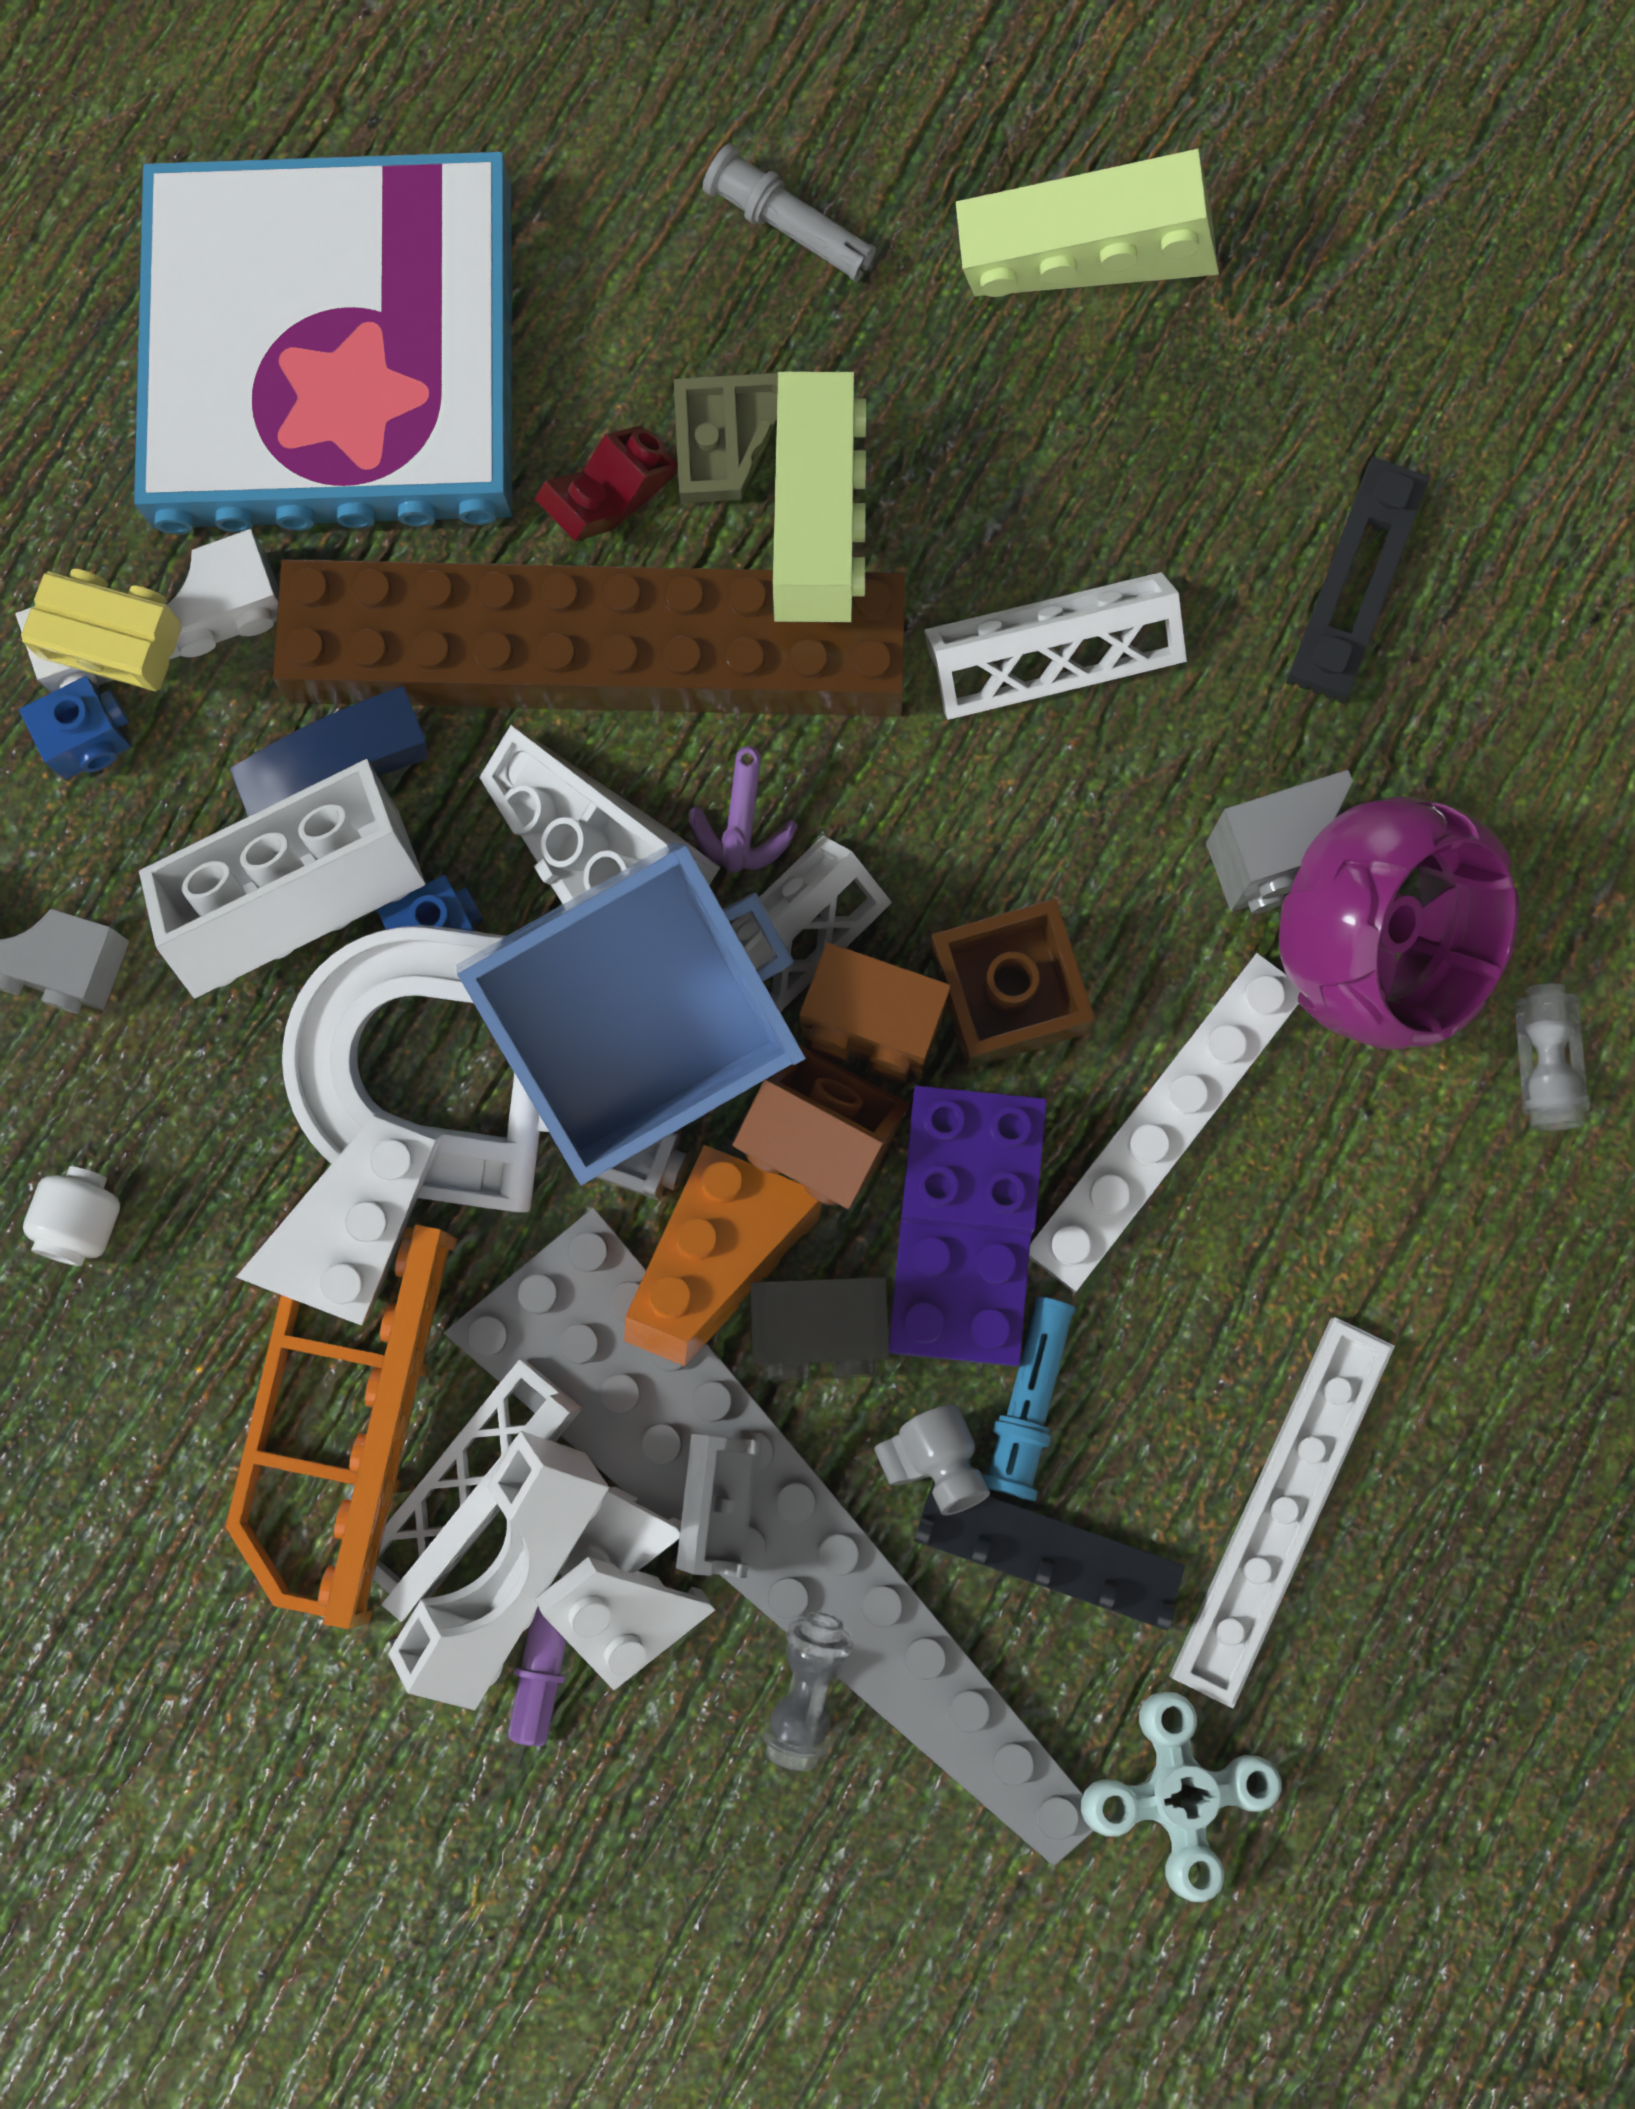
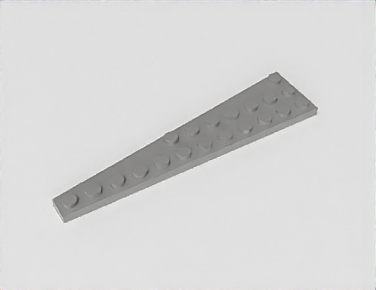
M594 1208L588 1211L444 1332L448 1338L499 1382L505 1378L519 1359L524 1358L580 1405L583 1409L561 1436L574 1448L585 1452L591 1462L622 1490L638 1498L637 1503L667 1520L672 1517L680 1521L682 1520L691 1434L762 1441L760 1455H757L752 1494L745 1563L748 1564L747 1578H735L728 1575L721 1576L803 1648L816 1649L829 1654L834 1660V1668L831 1672L1053 1866L1093 1832L1084 1821L1081 1813L1082 1792L710 1346L706 1343L685 1366H682L624 1342L625 1316L646 1270ZM524 1380L512 1392L534 1413L546 1401L541 1394Z

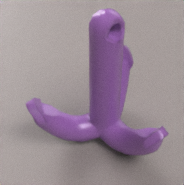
M752 746L742 747L736 755L727 830L722 836V842L713 832L701 808L694 807L689 811L691 829L703 854L716 865L724 866L731 873H737L743 868L758 870L770 865L787 849L797 829V824L789 820L762 845L750 848L761 755ZM745 753L752 754L754 758L752 763H748L743 759Z

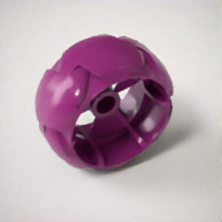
M1408 796L1386 798L1383 801L1356 805L1329 823L1306 849L1290 893L1284 898L1280 916L1279 948L1281 960L1287 978L1300 991L1298 1003L1331 1032L1384 1050L1431 1046L1442 1042L1466 1027L1486 1006L1485 1000L1493 991L1511 958L1518 933L1520 897L1517 889L1514 887L1508 869L1511 864L1509 855L1499 837L1484 823L1457 807ZM1415 867H1417L1420 874L1419 901L1413 896L1397 892ZM1396 953H1402L1396 962Z

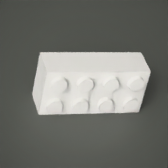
M368 759L139 870L155 946L194 999L217 987L226 986L237 977L274 959L283 958L294 949L331 931L342 929L351 921L390 902L399 901L408 893L426 885L400 813Z

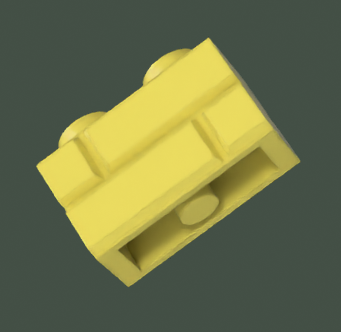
M72 569L69 577L49 571L44 573L34 598L35 606L30 609L21 633L22 642L40 659L155 692L160 690L169 667V657L173 655L182 631L180 620L166 605L167 599L155 591L140 586H131L128 594L109 589L108 582L103 578L80 569Z

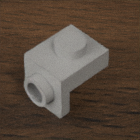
M673 1132L595 1178L660 1201L665 1187L672 1190L676 1189L683 1174L688 1154L679 1151L682 1140L678 1134Z

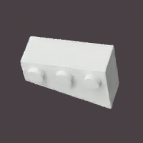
M385 1111L373 1115L236 1278L362 1326L372 1314L443 1134Z

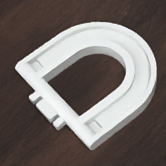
M425 925L387 929L367 935L344 946L322 963L307 980L297 996L286 1025L282 1054L283 1076L287 1096L300 1127L314 1147L331 1164L369 1119L383 1111L367 1093L361 1081L357 1063L359 1040L370 1017L388 1001L403 996L417 995L473 1003L457 975L456 965L506 936ZM514 1073L507 1138L423 1126L441 1133L443 1136L418 1198L511 1212L530 1211L540 1131H549Z

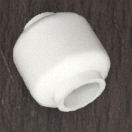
M73 1166L69 1167L66 1177L51 1175L42 1178L38 1183L23 1223L25 1235L34 1241L31 1251L46 1258L74 1266H82L85 1258L101 1256L107 1247L120 1211L118 1198L104 1189L107 1178L95 1172Z

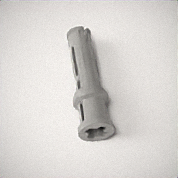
M728 143L718 152L705 175L702 188L704 193L711 197L719 194L745 211V219L752 224L761 225L765 222L769 223L847 274L854 282H857L863 276L860 268L865 271L868 269L876 252L875 246L864 242L784 189L785 183L779 174L774 171H769L767 174L740 157V150L735 145Z

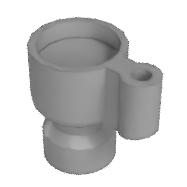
M957 1405L940 1406L914 1417L900 1428L899 1435L878 1444L874 1448L889 1485H902L932 1477L935 1482L932 1494L942 1515H952L979 1504L990 1495L982 1473L970 1465V1459L975 1451V1442Z

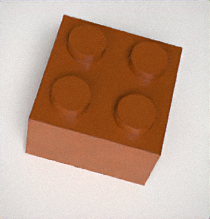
M826 942L799 1014L802 1038L812 1042L810 1046L812 1052L825 1058L846 1062L847 1056L851 1055L871 1062L870 1071L882 1078L898 1083H906L908 1076L922 1080L947 1009L951 985Z
M798 1044L806 1059L796 1065H789L763 1081L732 1146L746 1153L748 1160L757 1168L773 1174L783 1173L803 1184L806 1192L814 1199L828 1205L840 1204L849 1209L879 1168L911 1104Z

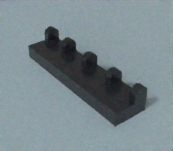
M933 1479L913 1541L1157 1628L1169 1630L1176 1608L1174 1601L1185 1565L989 1496L967 1510L952 1515H942L932 1494L935 1487Z

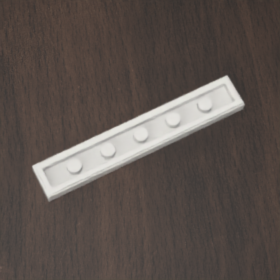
M1336 1317L1330 1319L1171 1671L1170 1677L1234 1708L1392 1354L1394 1345Z

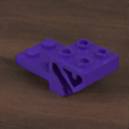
M923 1086L914 1087L888 1354L1019 1367L1030 1241L1036 1222L1046 1099Z

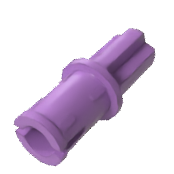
M538 1607L535 1617L529 1626L521 1666H515L513 1674L519 1676L508 1731L511 1741L527 1746H543L547 1742L558 1683H565L566 1675L560 1673L566 1639L542 1615Z

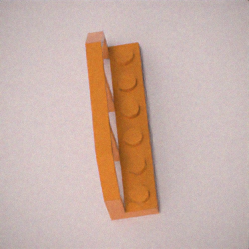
M415 1225L414 1228L406 1227L395 1264V1275L402 1277L397 1303H388L380 1329V1340L388 1342L385 1355L293 1337L300 1302L283 1295L280 1296L225 1527L273 1606L323 1616L322 1624L349 1630L368 1624L371 1620L373 1609L367 1608L392 1496L393 1493H399L401 1489L402 1479H398L397 1474L420 1376L426 1377L429 1364H424L423 1361L449 1250L455 1251L457 1238L440 1229ZM289 1349L374 1367L365 1392V1406L372 1407L367 1433H359L355 1439L349 1468L265 1451ZM261 1465L354 1485L351 1500L343 1499L336 1516L334 1538L342 1540L336 1566L329 1565L325 1570L318 1598L290 1592L248 1522Z

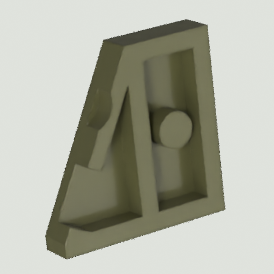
M778 373L674 379L678 479L681 503L742 500L777 424Z

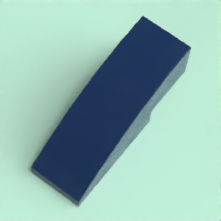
M404 686L358 702L300 728L257 751L230 768V771L249 817L365 759H368L377 776L424 761L428 759L426 740Z

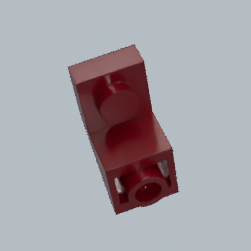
M642 425L608 433L602 438L583 471L546 480L535 500L576 542L614 530L677 475L678 463L665 450V445L661 439L652 432L645 430Z

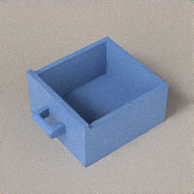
M672 842L456 965L459 979L580 1186L789 1065H796L806 1059L763 983L766 979L792 965L794 960L756 892L722 910L689 849L683 844ZM751 912L774 954L771 959L755 969L729 921Z

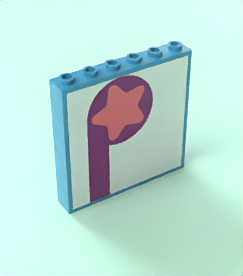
M503 152L143 164L134 505L152 528L169 534H185L192 531V527L214 526L229 532H243L252 529L253 525H278L288 530H306L312 528L314 523H339L348 528L360 529L372 526L374 521H400L408 526L422 527L433 524L436 519H460L465 523L483 525L494 522L496 518L512 517L511 181Z

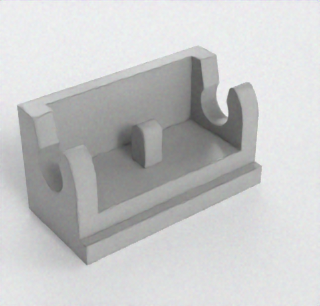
M691 1434L676 1569L696 1575L711 1576L712 1574H720L735 1578H747L748 1564L745 1563L752 1494L757 1455H760L762 1441Z

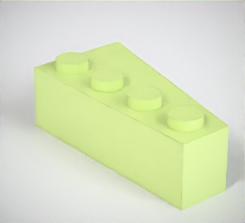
M1199 149L956 202L962 269L974 297H1000L1010 293L1219 275L1211 208Z
M778 372L773 558L774 622H851L852 596L865 597V557H852V542H865V503H853V489H865L866 450H853V437H866V399L854 398V372Z

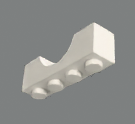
M251 529L192 550L188 577L180 592L167 604L180 620L182 627L174 653L169 657V660L179 656L196 657L206 654L215 648L216 643L237 635H259L272 628L274 622L277 621L279 588L267 554ZM31 608L15 613L21 632ZM27 647L37 680L51 693L86 675L98 688L99 685L113 680L40 659Z
M520 1431L487 1486L507 1519L506 1537L498 1557L483 1575L468 1586L443 1596L421 1598L388 1653L408 1694L476 1710L488 1688L499 1678L503 1663L520 1635L532 1623L538 1607L535 1598L546 1591L555 1577L564 1570L571 1550L589 1520L593 1519L600 1510L603 1497L609 1486L587 1454Z

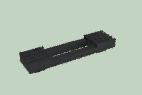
M1372 456L1286 683L1291 685L1293 682L1298 683L1301 689L1305 690L1306 687L1312 689V693L1318 694L1322 692L1325 693L1324 697L1331 699L1333 696L1338 698L1337 702L1345 703L1352 689L1428 485L1429 476ZM1369 523L1374 525L1373 530L1379 531L1381 528L1387 530L1385 534L1388 536L1350 634L1328 625L1364 529Z

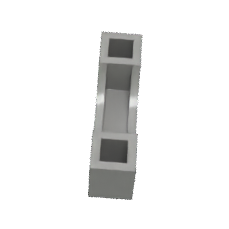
M50 909L39 922L27 931L17 936L0 940V990L20 996L23 986L44 992L41 1002L64 1011L78 1014L82 1004L104 1011L129 940L108 926Z

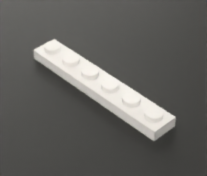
M1256 953L1032 1241L1029 1259L1073 1293L1079 1289L1299 1004L1298 995L1300 991L1287 978L1286 974Z

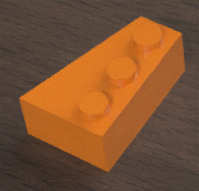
M704 1145L625 1316L624 1342L685 1366L739 1308L740 1302L762 1278H767L778 1266L780 1259L797 1240L813 1228L819 1220L823 1203L810 1196L803 1184L778 1174L763 1171L751 1163Z

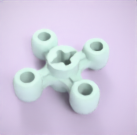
M1161 1691L1150 1695L1143 1702L1139 1712V1724L1142 1732L1153 1743L1156 1751L1155 1768L1147 1775L1145 1782L1136 1786L1125 1785L1117 1780L1108 1779L1092 1783L1085 1790L1081 1799V1813L1087 1825L1093 1831L1104 1836H1121L1128 1833L1135 1823L1143 1820H1154L1160 1823L1168 1831L1172 1842V1853L1169 1855L1165 1865V1876L1169 1887L1178 1896L1188 1901L1205 1902L1214 1898L1221 1891L1224 1883V1868L1219 1857L1209 1847L1206 1839V1826L1216 1817L1219 1808L1227 1805L1255 1812L1271 1808L1278 1800L1282 1791L1281 1778L1274 1765L1259 1756H1240L1233 1759L1225 1769L1217 1772L1202 1768L1195 1761L1191 1751V1737L1197 1727V1715L1193 1705L1186 1697L1176 1692ZM1170 1708L1174 1714V1723L1166 1731L1163 1728L1161 1717L1163 1712ZM1254 1772L1257 1777V1787L1252 1794H1249L1246 1788V1781L1248 1776ZM1182 1784L1197 1788L1198 1790L1196 1793H1191V1797L1181 1800V1807L1164 1802V1799L1171 1798V1794L1181 1791ZM1113 1796L1117 1803V1810L1110 1819H1106L1103 1814V1804L1108 1797ZM1195 1862H1198L1201 1867V1874L1199 1879L1191 1884L1188 1872L1190 1867Z

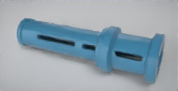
M1035 1297V1307L1024 1350L1020 1358L1007 1416L1000 1415L999 1421L994 1423L993 1432L998 1435L989 1473L982 1475L988 1489L1031 1501H1036L1038 1493L1033 1487V1482L1042 1448L1050 1446L1052 1438L1049 1435L1050 1429L1044 1427L1059 1373L1071 1318L1076 1309L1070 1304L1044 1297ZM1047 1339L1046 1345H1045V1349H1044V1353H1043V1357H1042L1041 1364H1040V1368H1039V1372H1038V1376H1037V1380H1036V1384H1035V1388L1033 1389L1034 1382H1035V1378H1036L1037 1371H1038V1367H1039V1363H1040V1359H1041V1355H1042V1351H1043V1347H1044V1343H1045V1340ZM1030 1405L1029 1411H1028V1415H1027V1419H1026V1421H1025L1026 1414H1027V1410H1028V1406Z

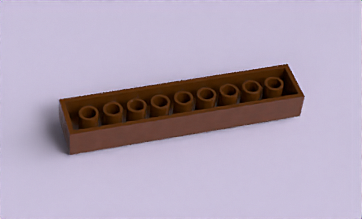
M281 559L273 680L291 703L356 704L404 686L412 706L901 717L905 573L865 572V597L852 596L851 622H774L773 570Z

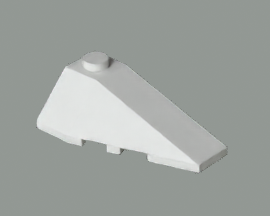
M510 725L479 777L512 832L523 838L537 861L534 868L542 881L551 884L562 904L672 842L687 846L708 885L711 884L720 869L719 866L674 832L518 727Z

